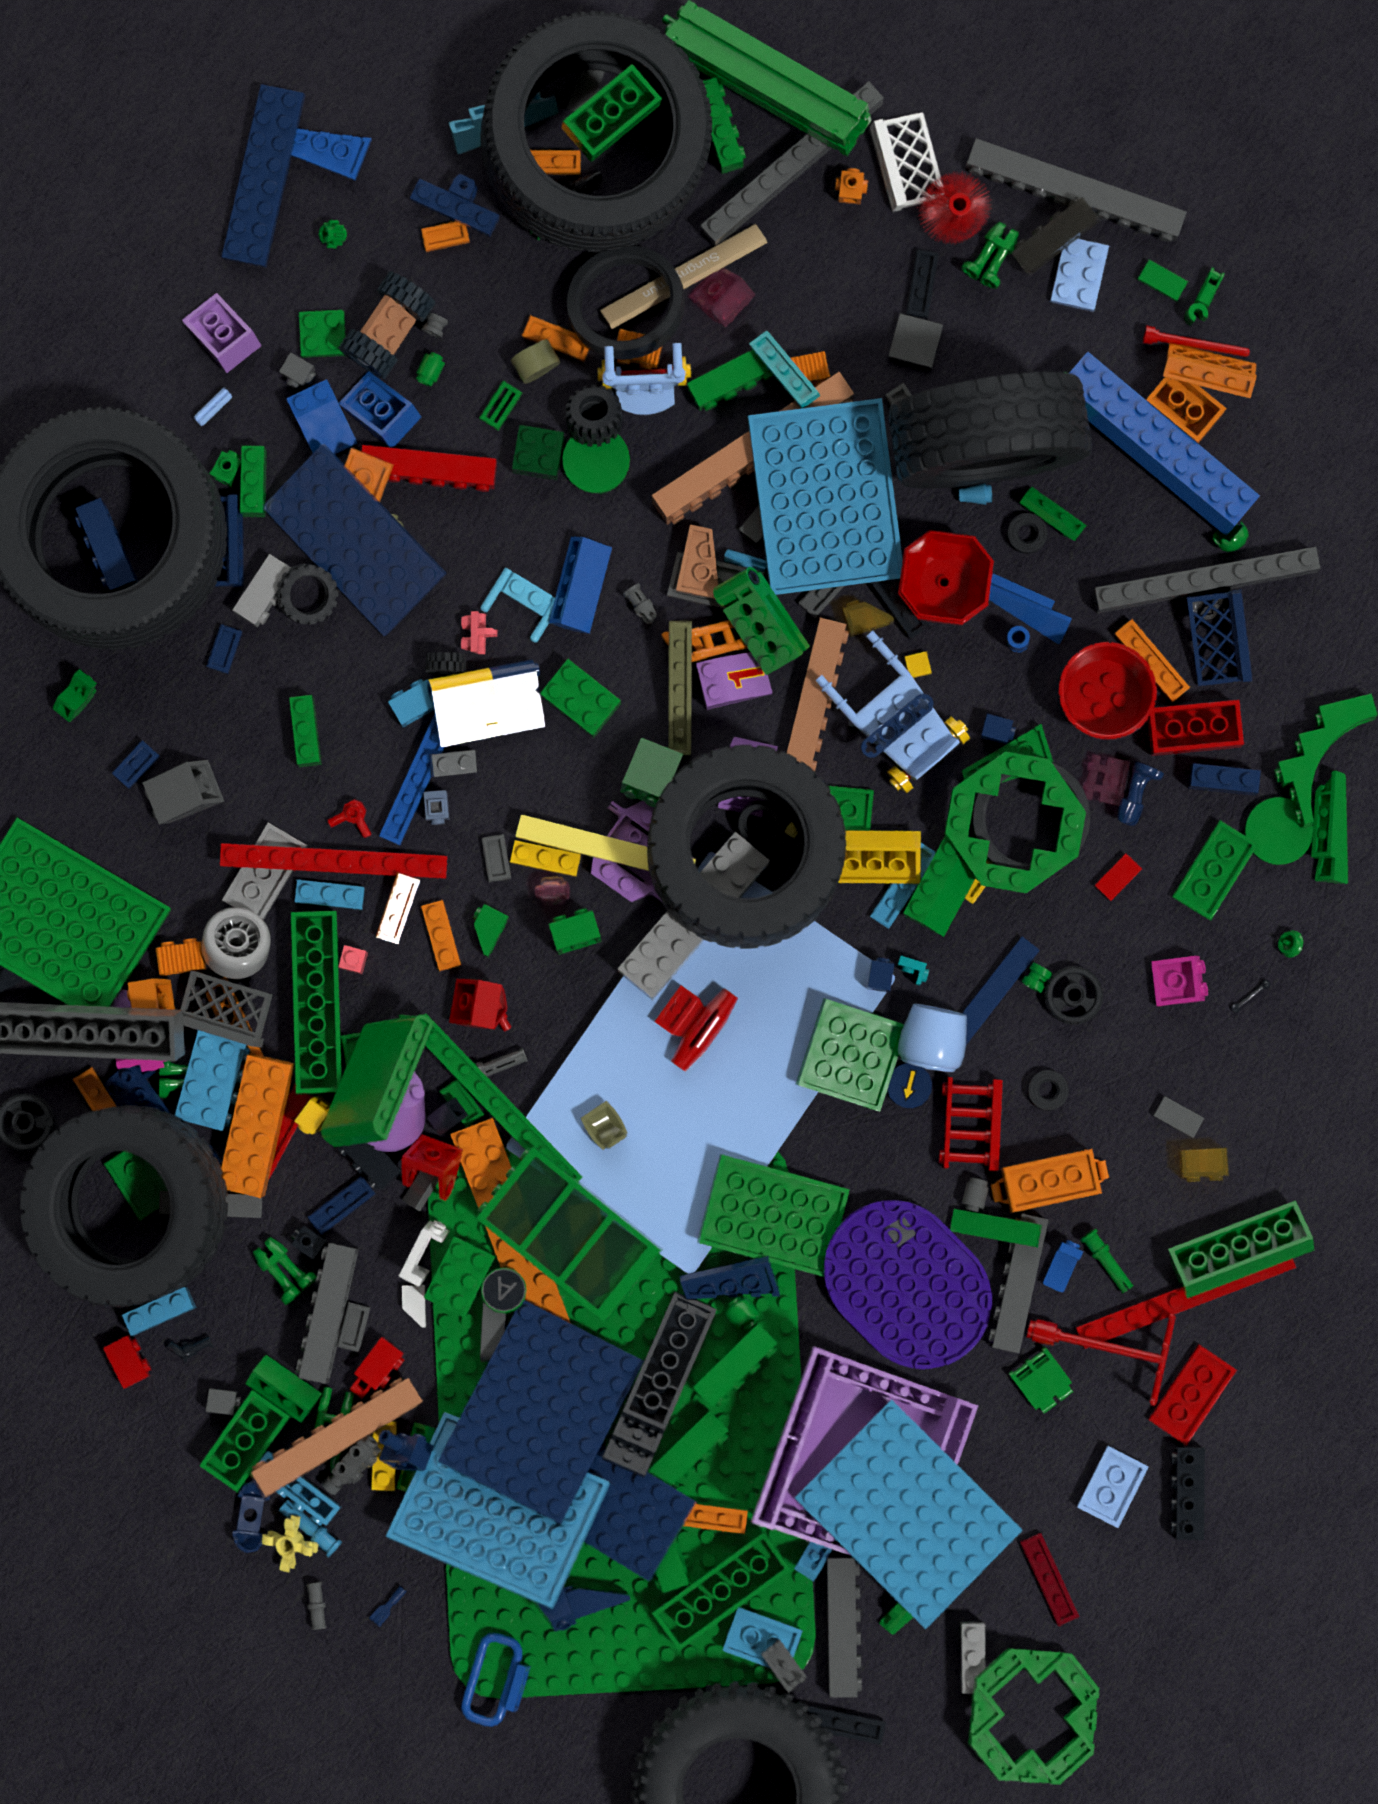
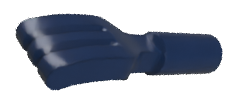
M399 1586L389 1598L388 1603L380 1605L369 1619L380 1627L390 1616L391 1607L396 1605L407 1591L402 1586Z

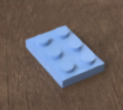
M1065 236L1050 302L1094 312L1109 246Z
M1107 1446L1077 1507L1119 1528L1148 1466Z

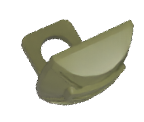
M607 1101L581 1117L586 1131L602 1150L611 1148L627 1137L626 1134L628 1133L623 1121Z

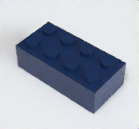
M99 498L77 507L78 515L74 517L82 532H86L83 538L88 549L95 554V556H92V560L96 569L104 575L100 579L105 590L108 593H113L138 583L111 515L103 500Z

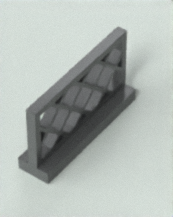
M191 970L180 1009L183 1010V1025L252 1047H262L264 1039L261 1036L273 994ZM196 977L202 978L206 985L199 992H197L194 986ZM222 984L226 993L217 998L212 988ZM237 990H241L245 999L236 1004L232 994ZM209 991L213 1001L204 1006L200 995ZM257 996L265 997L262 1007L256 1010L252 999ZM228 997L233 1007L224 1012L219 1002ZM196 999L200 1009L194 1013L187 1011L190 1001ZM248 1003L252 1013L243 1018L239 1007ZM215 1005L220 1015L211 1019L207 1009ZM235 1010L240 1021L231 1025L226 1015ZM255 1017L258 1023L255 1032L249 1030L246 1021Z

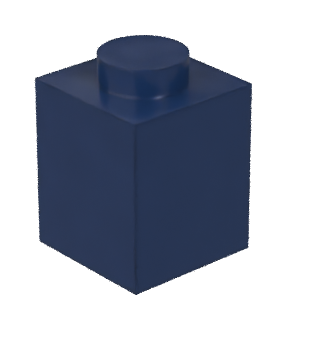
M987 714L980 738L1006 745L1008 740H1013L1016 727H1012L1013 720Z
M877 958L876 961L872 960L867 990L890 992L894 964L890 963L889 959Z

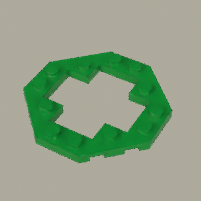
M1005 751L952 788L944 833L981 886L1027 893L1079 856L1086 811L1050 759ZM1001 774L1043 781L1044 787L1041 804L1062 808L1055 852L1033 849L1029 871L986 863L990 841L968 837L975 792L998 796Z
M1007 1648L974 1678L968 1744L997 1780L1061 1784L1094 1754L1093 1736L1094 1731H1096L1097 1698H1099V1688L1071 1653ZM1023 1668L1037 1684L1043 1681L1052 1671H1055L1079 1701V1704L1063 1717L1077 1736L1045 1765L1032 1749H1028L1019 1759L1013 1762L989 1732V1729L1005 1715L991 1697Z

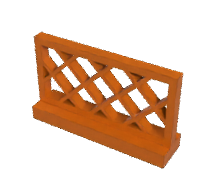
M1169 343L1166 366L1163 377L1246 398H1251L1257 375H1255V363Z

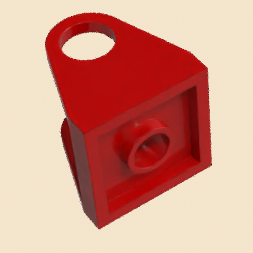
M422 1134L402 1156L403 1186L410 1187L415 1180L417 1171H423L438 1177L439 1198L446 1201L455 1184L463 1149Z

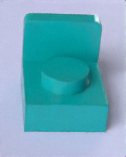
M900 956L898 966L902 967L901 971L910 974L918 971L919 974L915 985L920 986L921 981L926 983L929 969H925L927 963Z

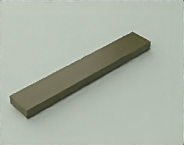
M669 621V749L680 752L683 755H691L692 621Z

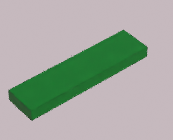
M954 1209L950 1231L1038 1248L1042 1225Z

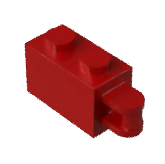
M381 1337L354 1374L358 1376V1379L350 1390L363 1399L371 1388L377 1390L381 1387L383 1389L391 1379L388 1375L393 1368L397 1371L405 1361L402 1358L405 1353L387 1339ZM361 1380L368 1384L366 1389L358 1385Z

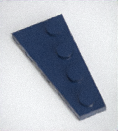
M768 1256L680 1276V1282L686 1299L716 1298L717 1295L737 1298V1295L751 1294V1297H761V1294H772V1297L780 1296V1290Z

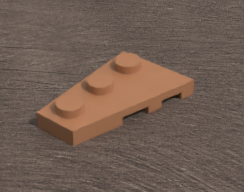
M690 525L676 591L715 599L713 589L718 585L712 529Z

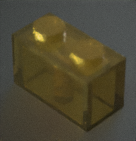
M1227 1148L1179 1151L1181 1178H1187V1182H1199L1200 1177H1209V1181L1223 1180V1176L1229 1175Z

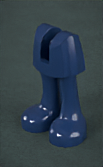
M1136 761L1132 769L1127 798H1121L1118 810L1119 821L1128 826H1135L1139 821L1144 807L1141 804L1142 795L1148 781L1161 780L1164 776L1163 772Z

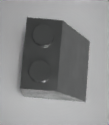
M208 760L185 762L143 782L145 795L150 800L153 815L159 824L172 823L224 802Z

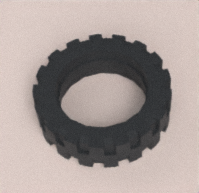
M299 564L298 566L291 567L288 572L281 576L282 580L277 584L279 588L278 592H276V598L279 601L277 602L279 608L282 609V613L286 617L301 624L312 625L316 624V622L324 621L326 616L332 614L333 607L337 605L336 597H338V590H336L337 584L329 572L316 565ZM310 575L321 581L324 587V598L318 609L313 612L303 613L293 607L290 600V591L297 579Z

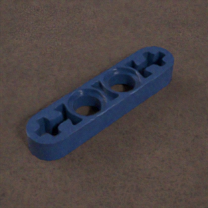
M927 694L916 696L861 743L860 749L862 754L867 758L878 756L933 709L932 698ZM918 699H921L922 701L925 699L928 700V703L926 705L928 709L925 710L924 708H921L918 712H916L920 715L918 718L916 717L915 713L908 708L910 705H912L913 709L916 708L919 705ZM907 712L911 715L912 721L909 725H903L899 721L901 713ZM885 727H891L895 732L891 740H887L882 736V730ZM877 734L880 741L885 743V746L882 747L881 743H879L874 748L875 753H867L865 750L867 749L866 743H874L877 740L874 735Z

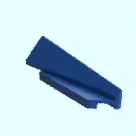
M992 573L989 600L1055 643L1060 644L1072 618L1051 610L1055 602L1054 600Z

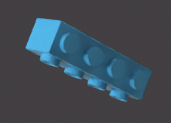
M267 1451L261 1461L264 1460L265 1463L273 1460L272 1455L274 1453ZM303 1476L276 1491L284 1498L286 1495L293 1500L292 1505L303 1512L305 1509L311 1514L310 1518L320 1526L322 1523L328 1525L342 1507Z

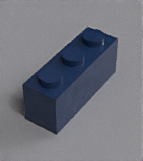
M1193 763L1190 766L1188 789L1256 796L1259 793L1261 771Z

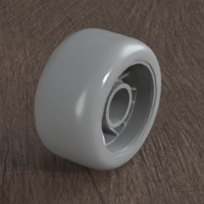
M237 907L224 909L212 916L204 928L201 942L203 958L215 973L230 979L249 977L258 972L267 960L271 944L270 932L264 920L253 911Z

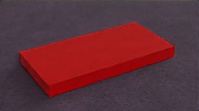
M1198 1344L1148 1420L1187 1446L1237 1370Z

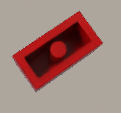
M128 1335L103 1348L123 1389L151 1376L149 1373L152 1370L146 1358L142 1359L139 1353L141 1347L136 1338L132 1339Z

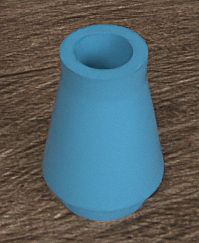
M981 483L959 489L960 502L984 505L992 502L991 484Z

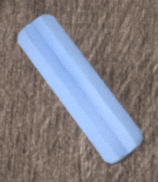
M225 388L221 389L194 416L196 422L203 426L232 398V395Z

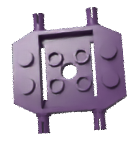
M612 801L607 809L618 815L619 819L607 837L647 847L648 836L633 826L631 822H635L649 832L654 807L641 801L627 809H623ZM593 857L591 874L631 903L648 895H653L662 902L654 889L649 871L623 865L644 880L642 882L616 863Z

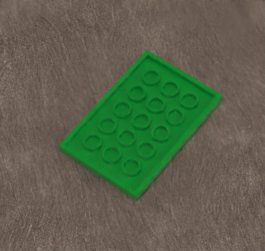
M720 1154L697 1243L755 1259L768 1256L770 1263L824 1277L826 1249L833 1233L841 1224L850 1189Z

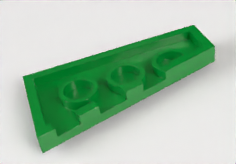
M1042 724L962 770L963 779H967L1005 751L1050 759L1053 762ZM1010 776L1009 778L1005 779L1002 783L1020 777Z

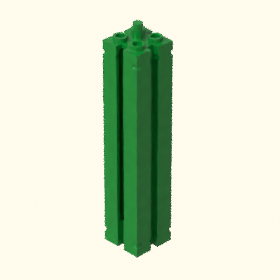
M690 0L678 10V20L667 14L663 17L662 22L668 25L664 34L676 42L675 45L686 53L689 57V62H693L697 70L711 78L716 77L719 83H722L724 86L829 147L839 150L841 154L849 155L857 143L856 139L858 136L862 135L870 124L871 116L868 113V103L857 99L856 96L704 8L697 7Z

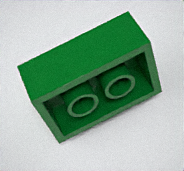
M569 659L566 660L540 693L541 698L593 739L621 705L619 698Z
M586 908L574 912L575 916L570 918L562 915L552 919L553 923H550L549 926L559 955L602 942L593 911L588 912Z
M454 1236L424 1298L466 1318L496 1256Z

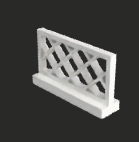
M923 112L885 121L883 119L876 120L872 123L870 131L892 212L899 211L904 207L924 203L925 197L920 198L921 194L925 196L926 192L924 189L928 182H933L937 188L938 186L941 188L942 183L938 179H941ZM919 120L921 129L918 134L907 128L910 121ZM895 125L901 129L897 139L888 133L887 126ZM904 131L915 138L910 147L899 140ZM917 139L926 145L927 150L924 155L913 149ZM896 144L907 150L903 159L894 155L893 149ZM909 153L921 159L916 168L905 162ZM923 161L932 167V172L929 176L918 170ZM902 165L913 171L909 180L900 176L899 170ZM915 173L927 180L922 189L911 183ZM907 187L919 193L916 199L907 201L905 195Z

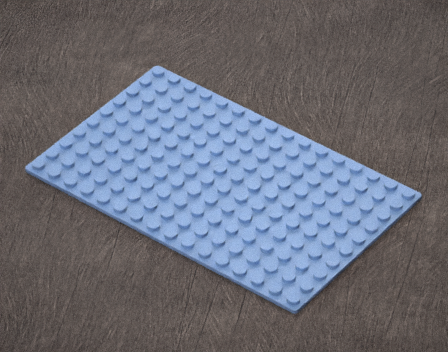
M708 853L697 869L699 873L716 855L715 853ZM755 881L741 898H757L769 895L772 892ZM815 921L802 929L797 935L766 947L759 946L753 949L730 948L704 940L653 1001L623 976L526 1118L583 1176L579 1181L581 1184L663 1249L660 1255L686 1273H695L712 1248L711 1246L697 1243L720 1154L767 1167L818 1093L817 1091L796 1085V1081L823 998L872 1014L886 992L867 990L872 960ZM894 975L892 976L891 985H892L893 982L895 981V976H894ZM680 985L700 998L704 1007L725 988L735 995L738 1000L727 1023L707 1051L685 1072L671 1062L682 1037L672 1035L654 1021ZM607 1101L620 1116L628 1134H626V1138L611 1148L602 1150L586 1131L581 1117ZM513 1137L507 1144V1149L518 1157L525 1151ZM533 1159L530 1165L538 1171H540L541 1173H543L551 1180H553L548 1175V1173ZM577 1189L571 1192L583 1202H592ZM600 1209L601 1214L607 1218L608 1214ZM613 1220V1222H614L615 1224H617L619 1227H621L622 1229H624L625 1231H627L628 1233H630V1232H629L628 1230H626L623 1226H621L618 1222H616L615 1220Z

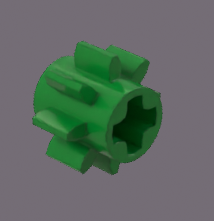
M329 220L328 223L324 222L319 230V238L322 243H327V248L342 246L347 237V231L344 225H339V220Z

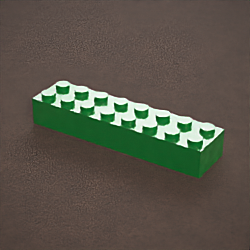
M337 911L291 912L296 1094H336L342 1079Z

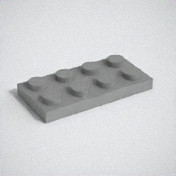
M270 823L266 825L255 844L259 846L307 848L306 844ZM241 868L222 900L234 908H245L253 911L264 920L293 870Z

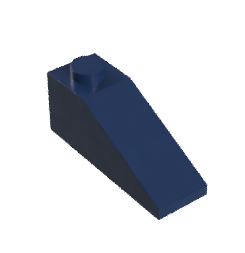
M573 1585L565 1587L575 1619L631 1600L630 1594L580 1587L574 1589Z

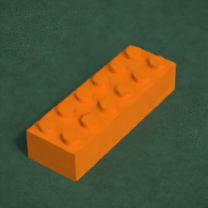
M252 1053L247 1055L221 1167L223 1172L221 1176L222 1179H225L227 1190L258 1198L265 1196L295 1063Z

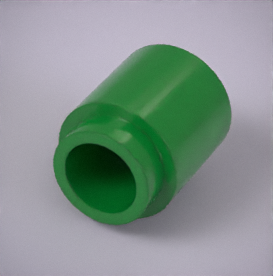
M433 352L430 355L425 354L416 372V380L428 387H432L433 383L437 382L445 365L442 361L443 357Z

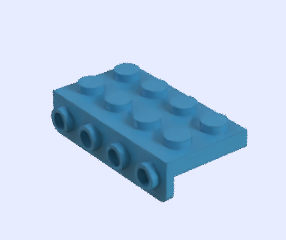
M198 1030L175 1116L183 1121L223 1131L224 1127H229L232 1114L228 1112L230 1105H235L238 1092L234 1090L236 1083L241 1084L244 1071L240 1070L242 1061H246L247 1055L250 1052V1049L246 1048L247 1045Z

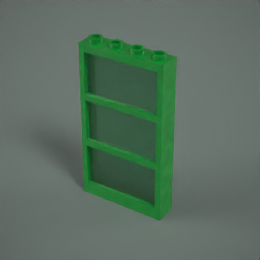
M532 1147L531 1150L527 1148L519 1157L522 1160L517 1167L513 1165L505 1175L508 1178L503 1185L499 1183L492 1191L493 1198L489 1203L485 1201L477 1210L479 1215L476 1219L605 1322L663 1249L537 1147Z

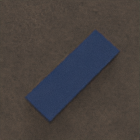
M361 1176L308 1216V1219L318 1232L323 1235L376 1193Z

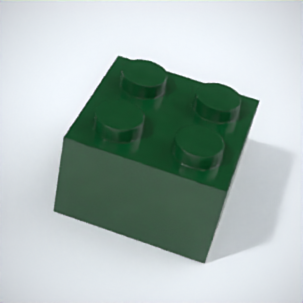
M519 425L512 466L513 473L557 481L564 443V432Z

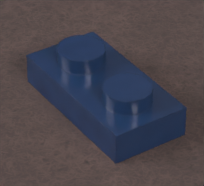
M142 740L112 774L130 789L160 756Z

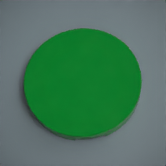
M618 434L615 439H610V443L606 445L604 442L599 447H597V444H593L592 447L587 446V443L582 445L578 442V439L574 440L572 437L569 439L563 452V467L567 478L576 488L588 493L602 494L615 489L622 483L629 469L630 456L626 443Z
M1282 797L1267 799L1258 804L1246 820L1245 836L1258 843L1253 853L1265 863L1272 865L1292 863L1305 854L1312 842L1313 825L1302 828V824L1297 823L1295 817L1297 806L1295 801L1292 802L1291 799Z

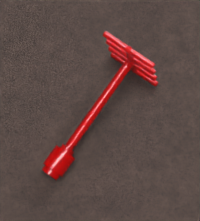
M1174 1314L1169 1316L1161 1355L1061 1332L1062 1329H1058L1057 1323L1039 1319L1030 1321L1027 1338H1031L1033 1342L1053 1346L1054 1342L1059 1343V1341L1158 1363L1150 1404L1155 1406L1158 1400L1176 1316Z

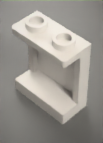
M434 1220V1222L429 1221L423 1227L399 1277L418 1287L423 1283L429 1270L418 1265L431 1238L442 1242L447 1237L449 1230L445 1229L446 1226L443 1223Z

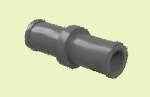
M322 1583L307 1584L310 1604L307 1607L311 1613L312 1630L326 1628L324 1615L326 1604L323 1603Z

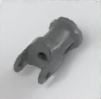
M638 583L624 592L623 596L629 599L636 615L641 617L645 623L651 624L654 622L657 613L653 608L652 601L645 597Z

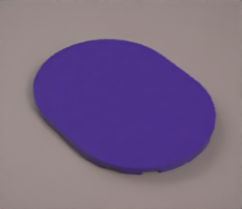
M884 1200L865 1205L845 1218L829 1241L824 1258V1278L832 1302L843 1317L880 1354L890 1361L915 1369H932L949 1365L970 1352L983 1336L992 1310V1293L988 1276L976 1256L941 1220L925 1208L899 1200ZM903 1217H905V1219L908 1221L911 1227H905L903 1225ZM900 1219V1224L904 1229H913L916 1233L915 1236L899 1247L897 1245L902 1239L901 1232L894 1227L885 1230V1227ZM890 1230H896L899 1233V1240L896 1243L888 1234Z

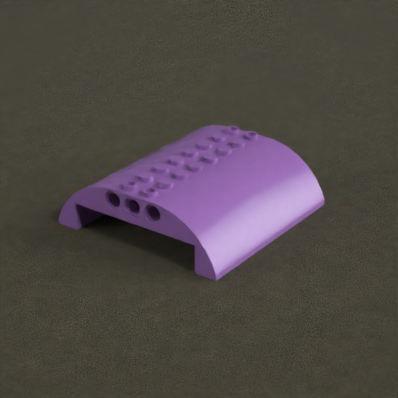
M813 1347L751 1522L851 1555L794 1497L891 1399L958 1465L978 1405Z

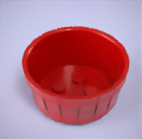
M1101 642L1093 646H1087L1069 660L1068 665L1065 666L1059 684V697L1062 709L1074 727L1088 736L1099 739H1116L1127 736L1136 731V729H1139L1147 721L1148 716L1151 715L1154 709L1157 686H1155L1156 680L1153 671L1150 669L1151 667L1138 652L1130 647H1125L1126 645Z

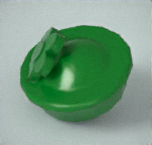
M1291 930L1281 935L1278 941L1281 953L1288 958L1295 957L1300 953L1303 947V937L1298 931Z

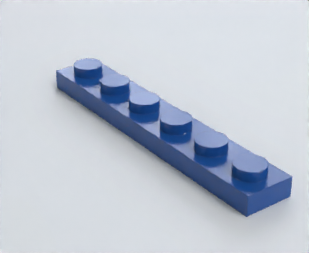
M435 714L379 837L399 846L405 837L432 777L429 754L443 753L445 748L440 747Z

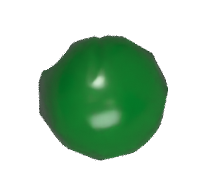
M1240 522L1241 525L1236 524L1226 536L1219 530L1214 533L1213 540L1221 550L1232 552L1240 549L1245 544L1249 534L1247 527L1242 522Z

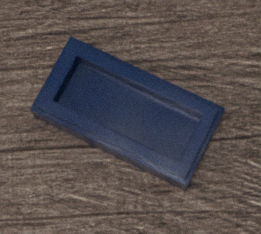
M221 624L206 667L229 674L243 632Z

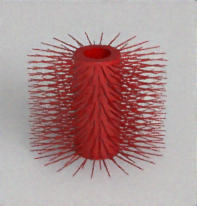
M954 174V178L952 175L950 180L947 176L949 185L948 183L947 185L942 183L941 188L938 186L933 191L934 193L931 192L934 198L930 196L925 197L924 203H921L924 206L931 207L921 208L927 209L926 211H918L927 212V215L921 213V216H925L923 219L926 216L929 218L923 223L930 220L934 222L939 219L931 226L936 225L931 232L935 231L934 233H938L939 235L937 236L941 238L943 234L946 237L951 234V237L949 236L951 244L952 241L955 244L957 240L963 242L962 231L963 233L966 230L968 232L969 230L971 231L972 224L977 227L974 223L975 218L979 217L978 220H984V213H987L976 209L988 207L984 206L981 201L983 199L981 197L986 193L974 197L977 194L970 197L978 190L973 191L978 184L974 185L975 183H971L968 180L964 182L963 178L960 180V177L958 181L959 174L956 177Z

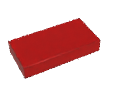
M1125 854L1101 878L1095 887L1111 902L1142 868Z

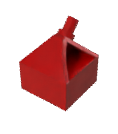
M456 978L449 1023L483 1029H495L499 1023L503 1031L511 1028L506 1014V995L501 984Z

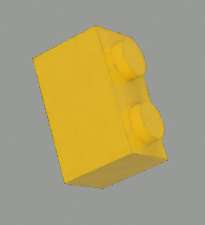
M320 1094L310 1099L295 1120L299 1124L298 1128L306 1134L311 1133L312 1135L320 1131L332 1103Z

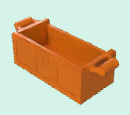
M1089 1149L1001 1168L1003 1178L992 1184L991 1190L994 1203L1009 1204L1010 1213L1102 1194L1100 1183L1109 1178L1106 1160L1094 1159L1093 1151ZM1095 1162H1097L1098 1171H1099V1175H1100V1180H1099V1178H1098V1173H1097V1169H1096V1164H1095ZM1001 1182H1004L1007 1200L1004 1201L999 1184Z

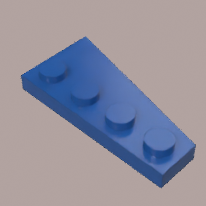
M297 129L291 154L293 157L356 181L372 141L371 138Z

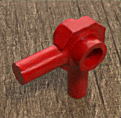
M354 799L346 803L342 813L328 819L331 827L347 820L348 822L356 823L363 838L371 835L364 821L366 809L361 801Z

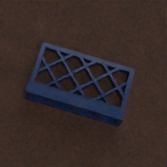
M228 495L227 497H221V502H226L227 555L222 561L224 563L227 561V567L223 564V568L227 571V581L217 580L214 587H244L243 516L240 513V496Z
M1242 589L1232 590V592L1187 597L1198 686L1252 681ZM1228 598L1229 607L1224 613L1213 606L1218 599ZM1203 601L1209 607L1200 616L1193 610V602ZM1211 608L1221 615L1215 625L1204 619ZM1229 611H1230L1231 619L1227 616V613H1228ZM1194 615H1195L1197 618H1199L1196 623H1195ZM1223 618L1232 624V629L1227 635L1216 628ZM1201 621L1212 628L1204 638L1196 632V627ZM1213 631L1224 637L1217 648L1207 641V638ZM1232 633H1233V639H1234V641H1233L1231 638H1229V636H1230ZM1197 638H1199V639L1201 640V642H1200L1199 645H1198V642H1197ZM1226 640L1235 647L1230 657L1219 650ZM1204 643L1214 650L1207 660L1199 655V649ZM1216 653L1227 660L1220 669L1209 662ZM1235 655H1236V662L1232 660V658H1233ZM1200 660L1204 662L1202 666L1200 665ZM1230 662L1237 667L1238 676L1228 677L1222 671ZM1206 665L1217 672L1212 679L1202 680L1201 671Z

